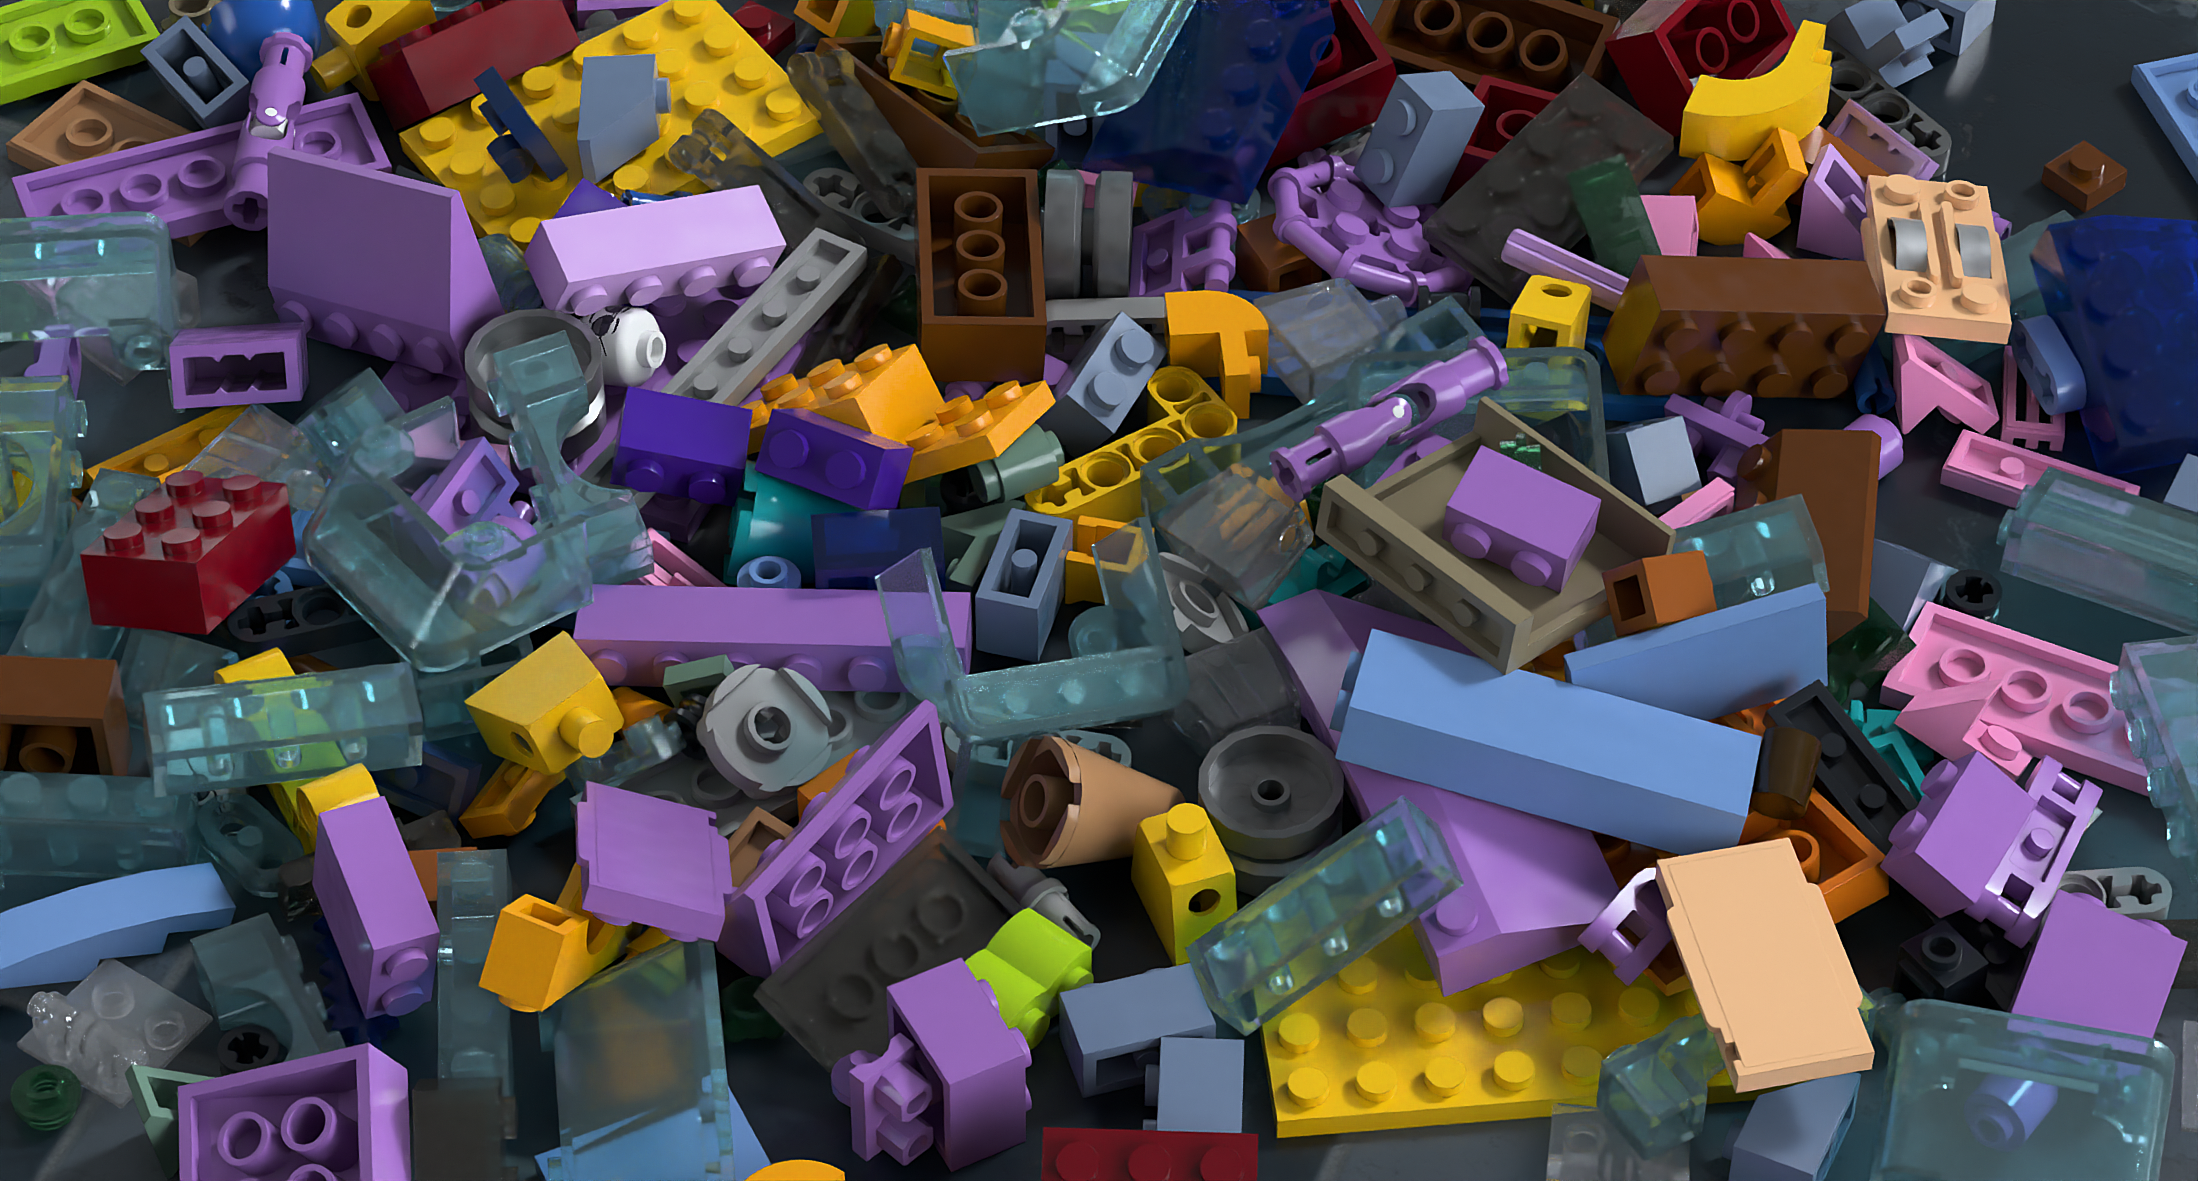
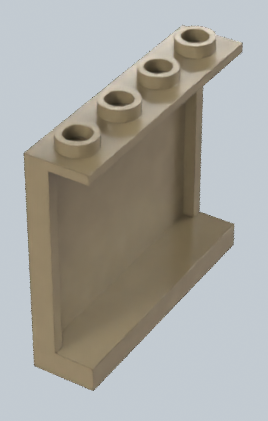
M1484 396L1479 399L1473 431L1364 490L1344 474L1324 483L1315 534L1476 655L1487 661L1504 675H1507L1611 614L1601 573L1642 558L1672 554L1677 532L1493 400ZM1481 445L1601 499L1595 533L1561 593L1544 585L1533 586L1517 578L1511 570L1485 558L1476 559L1468 557L1459 552L1452 543L1442 539L1446 506Z

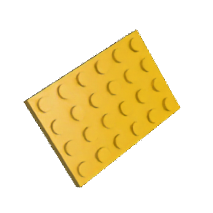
M669 0L578 45L572 51L505 81L568 168L566 172L552 182L537 162L534 163L531 173L525 179L514 184L510 182L501 167L497 165L486 149L499 136L478 108V106L487 101L483 93L399 133L402 151L425 177L444 185L446 188L459 191L474 232L516 280L523 285L533 280L523 255L540 222L552 219L582 178H584L577 143L584 57L655 54L659 78H669L671 113L661 114L659 139L601 181L593 183L602 190L613 194L618 200H620L622 193H625L626 189L673 196L676 191L690 192L693 196L703 194L827 131L825 112L716 0ZM508 130L504 134H511V132Z

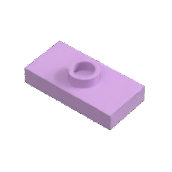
M1848 99L1827 128L1828 132L1840 138L1845 144L1875 165L1884 169L1889 175L1902 174L1913 177L1916 180L1929 181L1940 166L1851 99Z

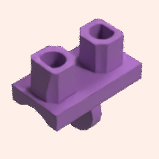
M1736 390L1725 403L1709 396L1702 407L1673 393L1664 406L1665 417L1683 416L1694 459L1701 453L1714 460L1707 470L1708 482L1710 483L1717 477H1720L1735 488L1734 498H1736L1737 465L1739 460L1751 446L1762 444L1769 439V437L1761 434L1765 422L1750 415L1752 408L1751 395L1741 390Z
M898 1033L891 1039L889 1048L882 1057L874 1053H868L865 1050H857L841 1058L833 1066L831 1073L833 1094L840 1102L851 1107L852 1150L865 1161H869L881 1150H885L904 1166L908 1165L932 1145L933 1127L919 1116L932 1099V1083L915 1070V1044L903 1034Z

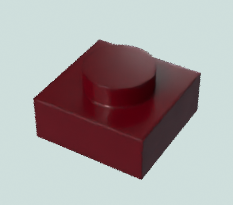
M752 0L746 2L731 15L772 59L796 39L795 21Z

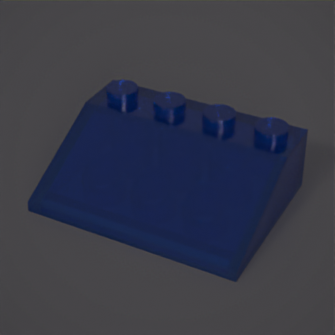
M1168 0L1083 159V170L1100 174L1102 171L1133 172L1134 182L1247 205L1336 29L1329 0Z
M2101 215L2048 225L2029 258L2047 314L2055 322L2084 374L2087 396L2085 406L2079 410L2098 472L2111 476L2181 463L2184 461L2187 453L2198 457V221Z

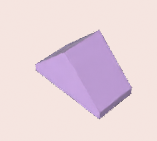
M1831 143L1821 147L1806 180L1796 247L1840 259L1848 258L1850 260L1865 261L1860 227L1862 220L1867 218L1864 197L1866 183Z

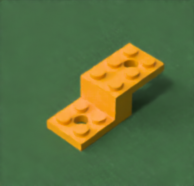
M914 343L892 351L888 344H881L863 352L854 359L853 363L843 365L840 359H833L817 366L807 374V377L798 380L795 379L793 373L782 375L761 387L760 392L763 397L760 400L750 402L741 408L753 410L747 455L760 451L772 409L804 408L913 447L914 451L904 484L997 458L1056 401L1046 380L1020 387L1018 381L1014 380L990 390L984 395L983 399L972 402L968 395H963L945 403Z

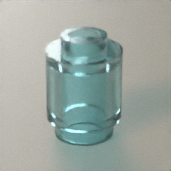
M496 233L478 239L477 241L505 315L517 310L541 309L544 301L523 257L524 252L504 234Z

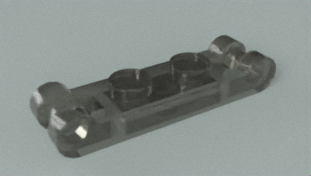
M843 48L826 50L820 57L813 52L793 54L787 63V75L791 85L800 95L810 112L816 117L817 122L880 212L888 219L909 216L915 206L916 168L920 167L905 147L901 138L895 133L878 109L872 97L854 75L855 66L851 54Z
M709 108L704 109L691 125L692 133L680 136L670 147L668 153L672 163L684 173L695 174L714 192L759 185L787 244L783 250L786 255L789 256L816 227L867 248L865 240L858 232L720 112ZM711 147L718 148L727 157L722 161L709 149Z

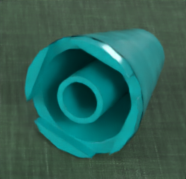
M746 460L744 475L729 520L727 535H730L729 548H732L731 555L724 554L722 583L726 586L737 587V574L742 566L755 558L763 556H777L794 563L801 574V585L872 582L879 580L882 569L893 571L898 554L900 534L889 532L890 519L870 510L858 508L754 470L756 462Z

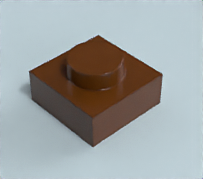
M2083 140L2044 165L2041 183L2086 213L2125 188L2128 170Z

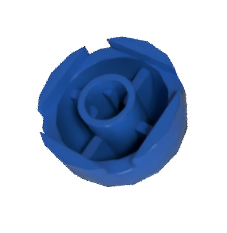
M223 0L209 11L212 22L208 26L202 22L200 28L206 37L240 71L251 85L256 72L263 65L260 61L259 52L265 38L271 37L277 32H290L299 35L305 43L311 46L313 51L312 61L317 59L322 40L320 23L312 0ZM284 49L282 52L281 64L286 65L288 49Z

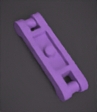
M2047 754L2039 761L2025 784L2024 791L2034 798L2037 804L1976 904L1963 909L1965 914L1980 923L1986 918L2006 931L2004 938L2021 949L2027 944L2039 926L2103 792L2101 788L2086 779L2080 784L2061 772L2063 764ZM2003 891L2021 902V906L2018 907L2000 895Z

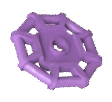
M1324 155L1318 163L1298 169L1280 168L1270 178L1268 192L1275 201L1276 210L1273 232L1280 242L1294 245L1331 275L1330 283L1340 288L1344 284H1349L1394 297L1402 306L1417 308L1418 285L1428 286L1431 292H1464L1471 285L1475 275L1474 268L1467 260L1464 241L1467 238V229L1459 218L1447 217L1432 204L1387 208L1353 173L1355 167L1345 164L1338 155ZM1319 187L1322 194H1318L1312 189ZM1433 253H1442V257Z

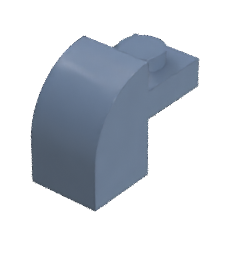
M1862 0L1844 9L1824 24L1826 25V35L1830 36L1893 88L1933 68L1927 58L1928 55L1935 51L1930 42L1949 29L1938 8L1907 23L1895 0Z

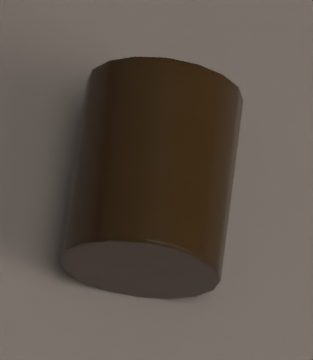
M1781 726L1766 729L1760 744L1749 806L1758 813L1774 819L1797 820L1803 818L1807 812L1822 752L1821 742L1815 736L1796 728Z

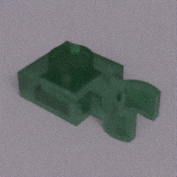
M1869 596L1868 619L1828 645L1832 652L1827 656L1829 683L1826 688L1842 706L1849 695L1850 685L1857 678L1870 689L1917 646L1871 596Z

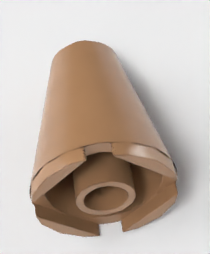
M1043 735L1044 738L1041 740L1030 738L1022 743L1010 761L1002 783L1000 798L1011 799L1010 821L999 820L1000 834L1007 854L1017 865L1034 869L1131 858L1134 852L1137 824L1145 818L1167 813L1175 805L1186 803L1182 792L1169 784L1061 737Z

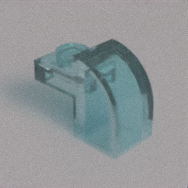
M369 367L345 379L293 423L292 427L327 473L333 477L354 460L377 451L395 435L391 430L408 416L372 368Z

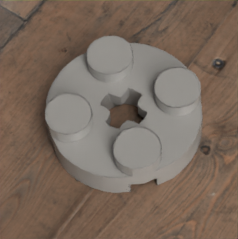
M1161 552L1156 554L1153 559L1145 563L1135 573L1127 584L1132 595L1141 602L1153 619L1148 625L1149 632L1167 650L1177 652L1183 647L1199 657L1212 669L1222 670L1248 639L1249 630L1243 615L1224 591L1214 598L1200 585L1207 575L1198 567L1171 553Z
M752 664L732 672L711 692L705 702L703 717L697 723L696 733L699 742L706 749L716 769L729 782L742 789L750 798L760 801L768 800L774 795H786L795 792L798 787L814 778L823 769L830 757L832 744L828 746L829 735L827 726L832 721L826 701L817 688L804 676L784 667L775 671L769 668H758L761 664ZM755 717L762 723L772 719L777 724L779 729L775 732L774 737L779 744L764 741L757 734V728L754 724Z

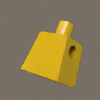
M344 0L327 13L324 20L333 49L312 61L309 69L318 86L328 94L345 82L350 81L369 101H379L380 99L365 67L382 59L378 47L422 26L436 22L437 19L431 1Z
M1533 275L1529 278L1510 312L1505 352L1509 382L1505 387L1501 388L1499 405L1511 413L1547 421L1562 415L1584 353L1592 293L1590 287L1542 275ZM1540 359L1552 361L1546 376L1538 374L1533 370L1532 364Z
M564 630L464 701L486 745L493 754L548 776L558 774L583 755L589 758H597L605 754L612 745L614 733L621 729L624 723V718L600 672L572 637Z
M1182 803L1175 805L1167 813L1143 819L1137 824L1131 881L1173 966L1191 963L1194 966L1239 953L1235 872L1204 808L1192 803ZM1199 901L1201 905L1200 912L1189 910V902Z

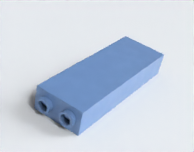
M1373 628L1370 632L1365 653L1362 654L1351 650L1341 690H1339L1329 729L1342 732L1335 759L1682 856L1731 848L1738 845L1747 818L1762 736L1520 669L1504 675L1484 659Z

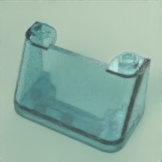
M672 938L591 976L581 985L553 1003L550 1010L538 1011L541 1051H554L561 1146V1157L547 1158L549 1181H736L729 1091L713 941L699 938L695 942H684Z
M1934 999L1909 1001L1899 1007L1894 1019L1867 1181H2159L2173 1088L2175 1056L2169 1047L2158 1040L2145 1036Z

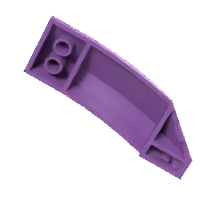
M1313 589L1256 611L1260 625L1303 718L1307 719L1317 739L1331 749L1335 755L1342 732L1329 729L1339 690H1341L1351 650L1362 654L1365 653L1372 628L1481 658L1440 627L1319 589ZM1338 760L1344 772L1343 787L1394 888L1443 997L1582 945L1577 938L1620 892L1589 829ZM1621 922L1616 929L1621 930L1627 926Z

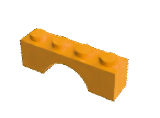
M575 862L555 905L525 894L501 909L478 986L498 994L499 1001L511 1009L522 1012H542L625 954V947L640 935L643 924L632 921L630 925L626 926L613 925L599 920L592 914V911L582 909L581 866Z

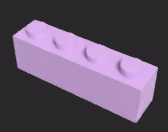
M759 185L544 220L540 222L523 257L547 309L567 314L575 313L578 316H587L607 306L627 303L633 306H643L658 298L685 294L686 296L693 297L702 295L717 287L738 284L741 287L754 286L770 276L773 267L787 244Z

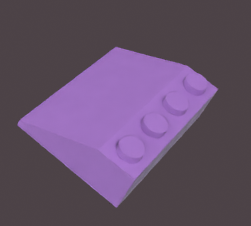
M275 145L267 152L268 287L277 306L280 322L305 321L307 338L337 345L344 349H352L374 355L388 361H396L422 368L432 373H440L466 380L465 349L475 332L492 319L503 316L505 313L459 191Z
M927 699L923 700L888 728L872 746L866 745L859 749L849 761L845 775L828 793L821 792L816 795L805 808L801 822L784 840H775L764 850L758 860L756 870L739 888L732 887L731 900L724 902L725 920L718 942L715 941L716 949L775 994L779 995L954 806L936 705Z
M370 1043L178 1086L180 1181H411L407 1069Z

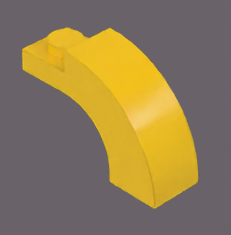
M1803 20L1784 61L1777 68L1762 76L1744 80H1727L1701 74L1683 111L1679 156L1698 159L1703 152H1707L1726 161L1747 160L1777 127L1796 134L1798 142L1810 134L1822 121L1827 112L1832 67L1830 66L1832 52L1823 49L1826 25Z

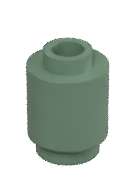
M1033 423L997 458L966 466L972 487L983 503L995 499L999 503H1005L1057 482L1059 479L1058 467L1065 464V458L1056 435L1051 430L1044 432L1038 424Z

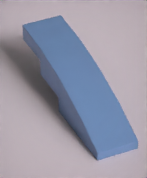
M209 862L145 871L89 884L0 913V989L93 979L99 959L162 953L168 933L230 927L236 906L214 866Z

